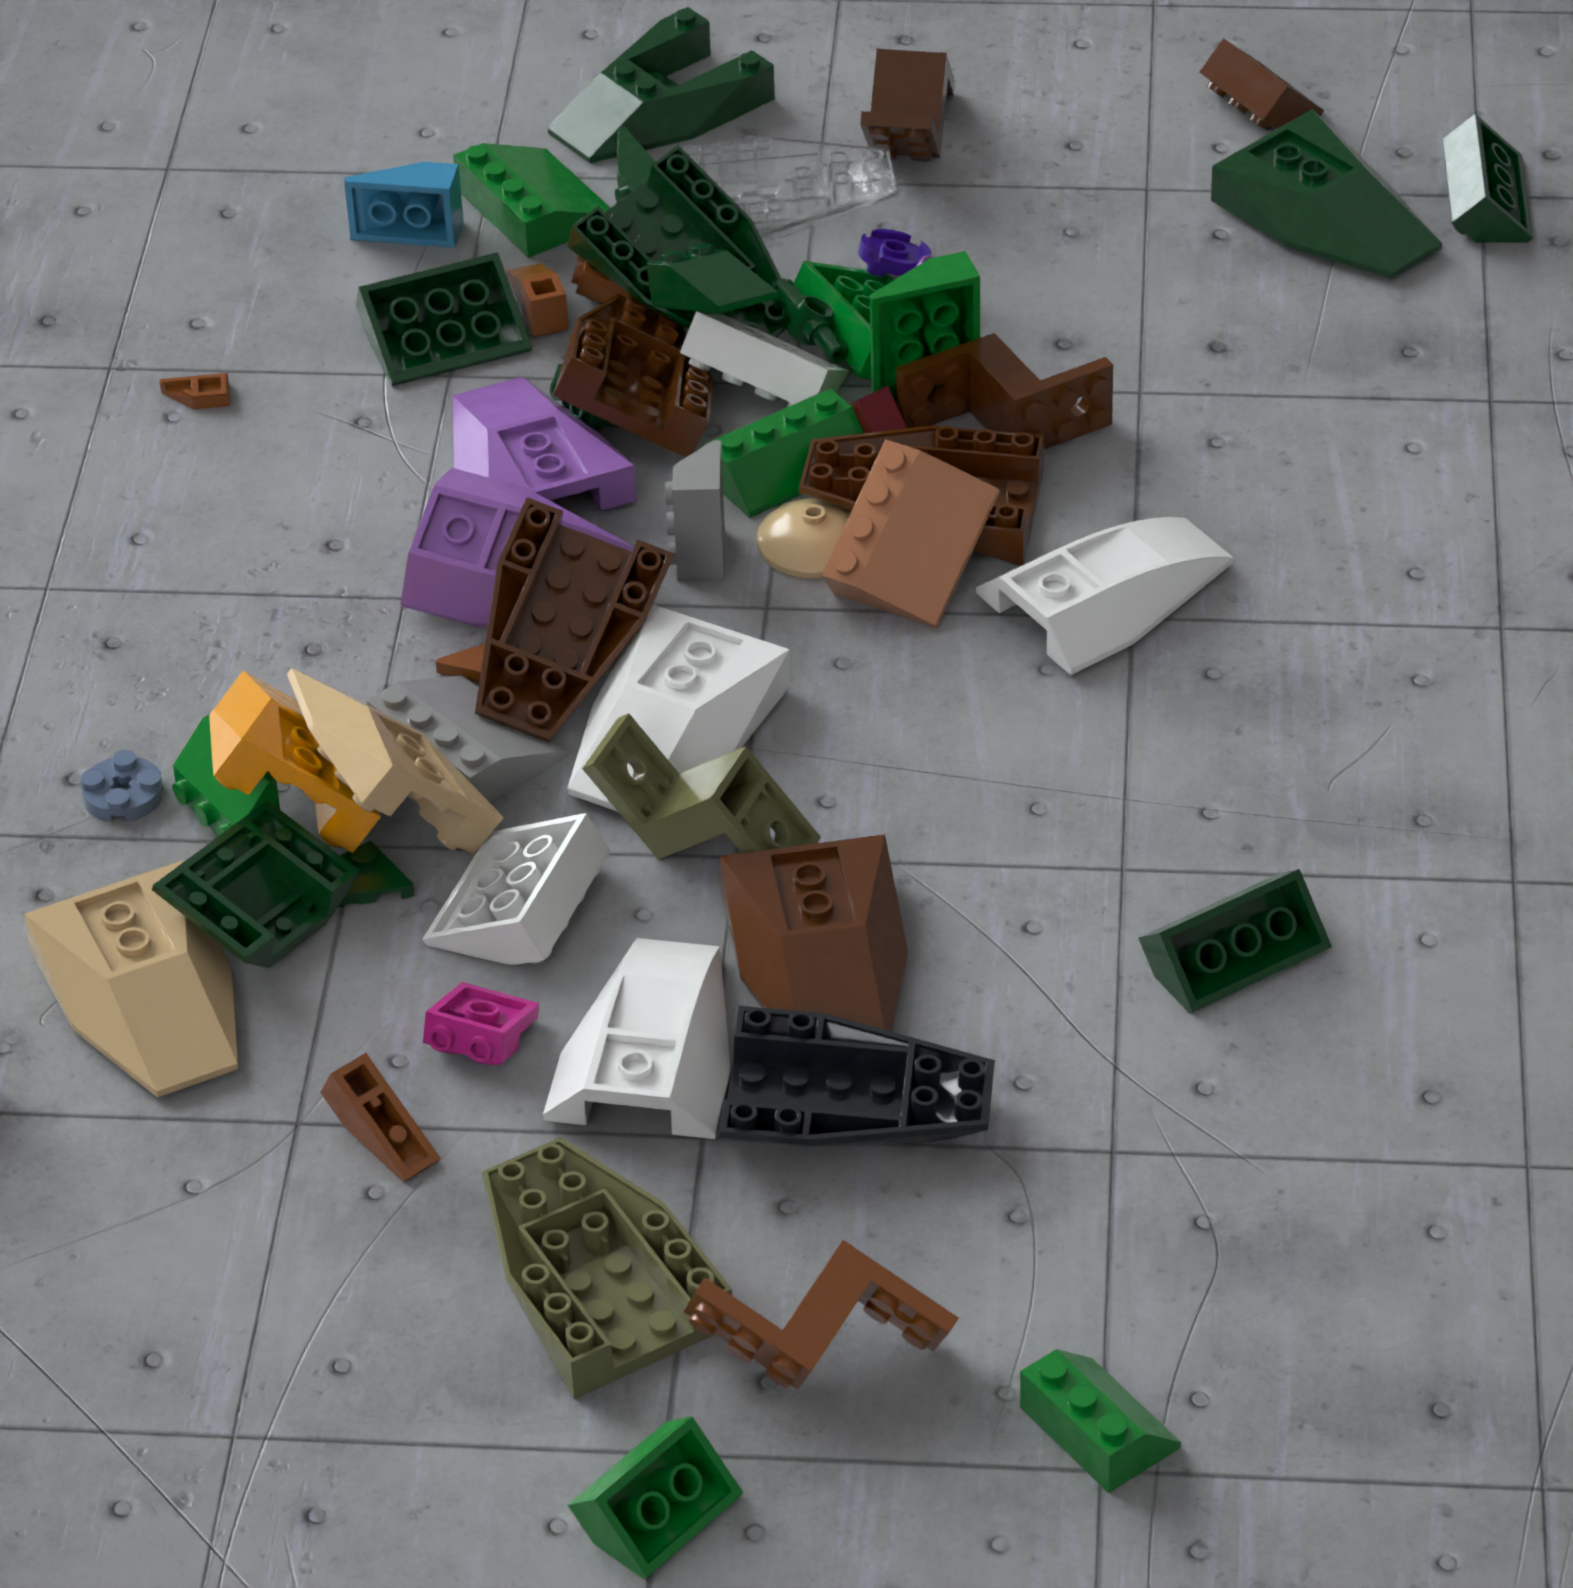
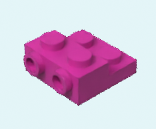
M461 982L426 1011L423 1043L430 1045L439 1052L447 1054L460 1053L469 1056L478 1063L501 1065L519 1049L520 1034L538 1019L540 1003Z

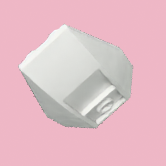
M1150 518L1111 527L1055 549L977 586L976 594L998 613L1015 605L1022 608L1047 630V655L1067 673L1072 675L1135 644L1233 564V556L1186 518Z
M636 938L562 1050L543 1112V1121L586 1125L592 1103H608L671 1110L672 1135L716 1139L724 1099H726L731 1078L720 946Z

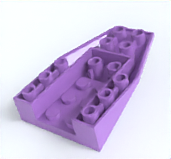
M524 377L453 395L455 469L523 486L548 500L579 494L588 490L600 511L636 501L634 465L598 431L588 426L581 419H577L568 409Z

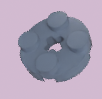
M131 750L116 752L112 758L97 763L89 770L84 771L80 776L82 796L86 810L94 817L103 821L112 822L111 816H125V822L140 819L153 812L162 800L161 792L163 785L160 770L152 762L136 757V754ZM120 787H129V789L125 790Z

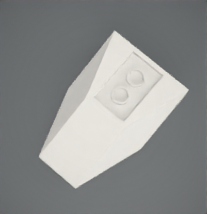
M653 605L645 624L621 653L592 705L567 788L568 795L617 811L582 768L615 721L628 713L679 774L742 748L791 686L790 649ZM627 763L628 772L633 778V768Z

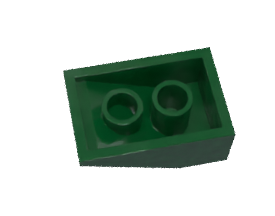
M712 244L691 246L690 253L683 254L682 251L665 252L660 254L661 260L647 263L652 307L723 313L778 299L777 291L728 251L712 250Z

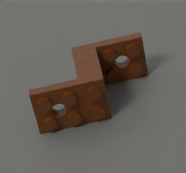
M877 49L871 112L861 111L860 121L869 150L877 158L891 160L896 159L897 155L910 156V159L914 161L928 162L931 161V157H941L946 95L954 96L955 80L947 53Z
M995 333L896 367L897 407L907 426L906 428L932 426L970 412L985 429L1044 435V449L1112 425L1113 364L1106 357L1040 380ZM939 384V386H938V388L936 389V391H935L934 393L930 394V393L932 392L934 386ZM1082 397L1081 401L1076 405L1078 399Z

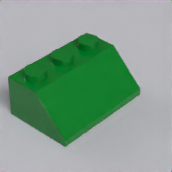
M209 715L203 717L173 764L175 783H173L172 789L179 803L183 806L187 804L195 812L199 822L204 827L209 826L219 836L267 800L280 809L277 781L271 776L269 771L265 773L249 795L238 789L230 790L218 782L213 775Z
M1056 1349L1020 1371V1408L1108 1493L1181 1448V1441L1090 1357Z
M693 1416L664 1422L570 1502L568 1507L593 1544L639 1577L647 1578L744 1492Z

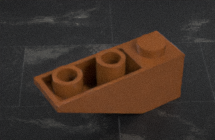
M541 263L506 270V276L533 337L550 335L569 329L566 293L556 272Z

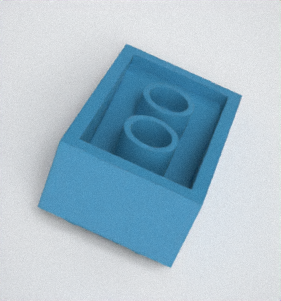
M419 162L345 178L344 185L350 240L455 248L464 223L459 164Z

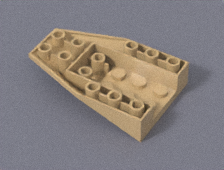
M293 668L287 673L288 679L308 729L319 744L318 752L337 768L335 775L355 793L352 798L357 805L367 812H372L375 809L391 816L408 796L421 807L418 811L419 814L438 830L436 837L443 845L453 851L460 848L473 855L504 817L422 732Z
M183 861L24 914L30 951L72 1030L157 1098L238 1070L232 968L222 946L152 891L153 884L182 864Z

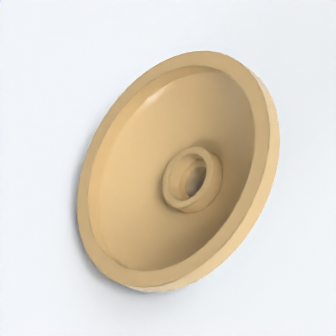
M804 498L786 503L767 515L759 525L757 531L758 552L769 566L781 573L799 578H823L822 574L852 511L815 498Z

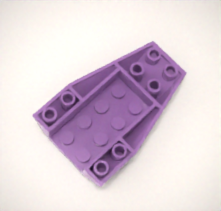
M451 468L434 484L408 552L401 606L475 627H488L497 562L526 497L562 510L563 526L631 552L634 546L526 487Z

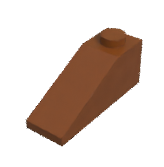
M367 1053L362 1054L330 1074L320 1091L343 1126L403 1183L439 1162L440 1156Z

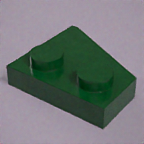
M371 840L359 845L353 853L347 851L340 855L360 870V873L338 907H344L352 903L359 905L376 903L375 895L401 892V899L415 896L413 883Z

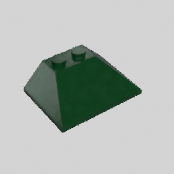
M267 800L153 884L152 891L244 963L270 968L326 925L359 877L360 870Z

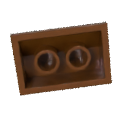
M1225 38L1222 39L1199 72L1210 80L1207 85L1209 89L1222 98L1226 94L1230 95L1231 98L1228 103L1243 114L1250 110L1252 115L1249 119L1264 130H1267L1269 126L1278 129L1311 109L1319 116L1325 111L1261 62Z

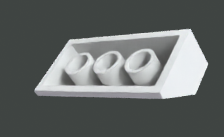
M696 311L680 353L691 357L689 364L705 371H710L711 367L723 372L722 379L742 386L743 382L756 387L754 393L761 397L775 401L777 396L789 401L787 407L830 388L836 392L849 370L841 366L829 363L823 358L722 313Z

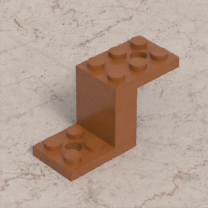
M844 1240L841 1241L783 1329L707 1278L703 1279L683 1311L690 1316L688 1321L695 1329L708 1336H712L715 1333L729 1343L727 1348L735 1356L746 1362H750L751 1359L755 1360L767 1369L765 1373L772 1381L782 1387L789 1388L792 1385L796 1389H799L858 1301L865 1305L863 1310L868 1316L882 1324L890 1322L903 1331L901 1335L909 1344L921 1350H925L927 1347L934 1352L959 1319V1317Z

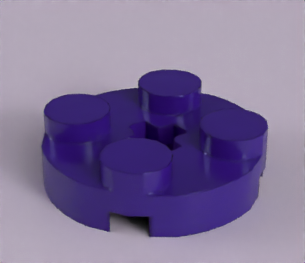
M891 229L872 230L870 237H867L866 233L861 236L858 255L867 263L866 270L870 274L886 276L888 273L902 276L915 268L923 256L931 255V250L922 241L919 246L911 243V235Z

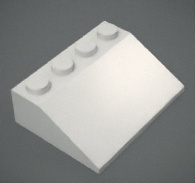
M587 813L493 831L475 854L422 940L426 946L512 966L530 962L533 964L542 962L549 957L560 934L568 926L569 919L578 904L584 899L585 893L593 879L601 871V866L610 853V849Z

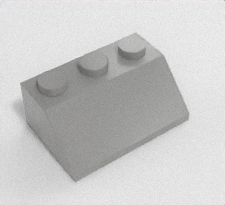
M713 440L673 465V481H665L666 505H673V512H667V535H675V542H669V552L674 553L670 565H677V581L724 580L725 519L721 440Z

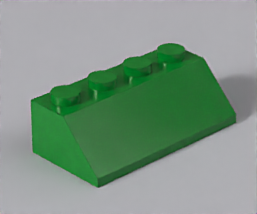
M830 388L714 439L721 440L723 494L749 518L802 495L799 493V486L812 439L864 433L853 407Z

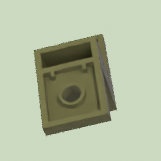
M628 713L615 721L582 768L658 860L724 833L741 853L815 844L821 838L746 746L679 774ZM627 763L633 768V778L628 772ZM770 827L775 832L774 840L770 834Z

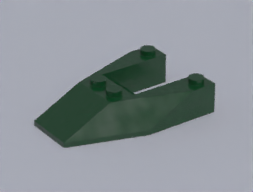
M689 7L680 9L676 13L661 19L607 66L547 127L548 134L588 163L617 157L618 128L623 126L626 127L645 150L691 140L775 100L774 64L751 50L678 85L667 76L711 56L709 20Z

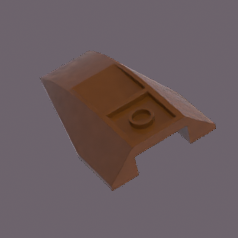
M526 497L497 562L475 714L550 743L645 624L674 557V553L638 539L632 552L563 526L562 510Z

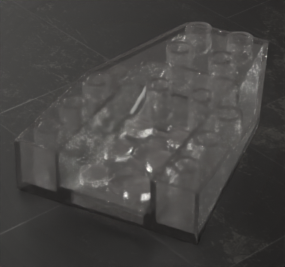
M758 138L749 141H723L721 143L704 145L688 144L681 147L753 220L764 243L795 234L898 196L891 156L887 148L786 138Z

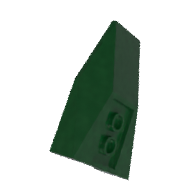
M1313 109L1212 166L1211 201L1287 247L1390 279L1442 249V242L1389 183Z
M679 145L652 164L649 179L613 207L604 212L597 206L571 226L567 246L569 249L642 304L687 329L690 328L696 311L652 307L647 263L661 260L660 254L671 251H682L683 254L690 253L691 246L712 244V250L728 251L772 288L778 280L782 279L753 220ZM777 299L722 313L773 337H778L787 330L791 321L786 315V308Z

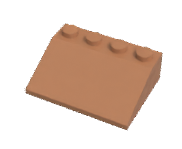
M885 439L822 577L833 594L938 628L1000 491L998 488L921 450Z

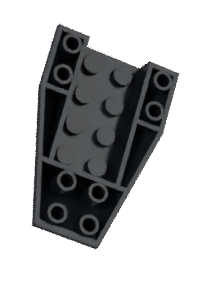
M738 1005L734 1032L733 1064L727 1100L724 1099L719 1138L805 1146H891L935 1142L986 1131L989 1127L995 1060L826 1013Z

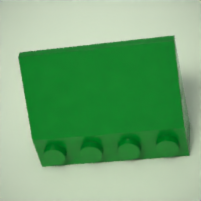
M482 143L453 154L454 164H459L461 195L527 258L567 243L571 226L597 206L604 212L610 209L601 198L546 148Z
M966 251L930 258L870 294L872 393L888 386L897 405L896 367L980 338V275ZM939 384L934 386V388H933V390H932V392H931L930 394H932V393H934V392L936 391V389L938 388Z
M803 261L794 284L803 296L816 297L831 307L833 314L829 322L834 327L833 332L848 348V355L844 360L852 367L851 371L856 376L863 379H871L870 294L895 279L888 273L886 276H875L865 269Z

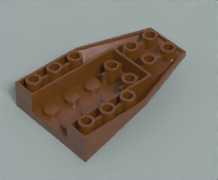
M618 294L578 318L553 396L683 457H687L694 452L710 422L714 380L709 371L689 364L691 357L680 353L688 333L687 328L648 308L633 296L626 298Z
M923 426L812 439L799 486V493L852 511L885 439L921 450L998 488L1000 491L973 552L1017 566L1024 564L1044 473V435L1026 432H1000L989 429L954 428L952 426Z
M885 834L720 856L721 893L740 979L762 1008L826 1013L892 1032L908 958V950Z

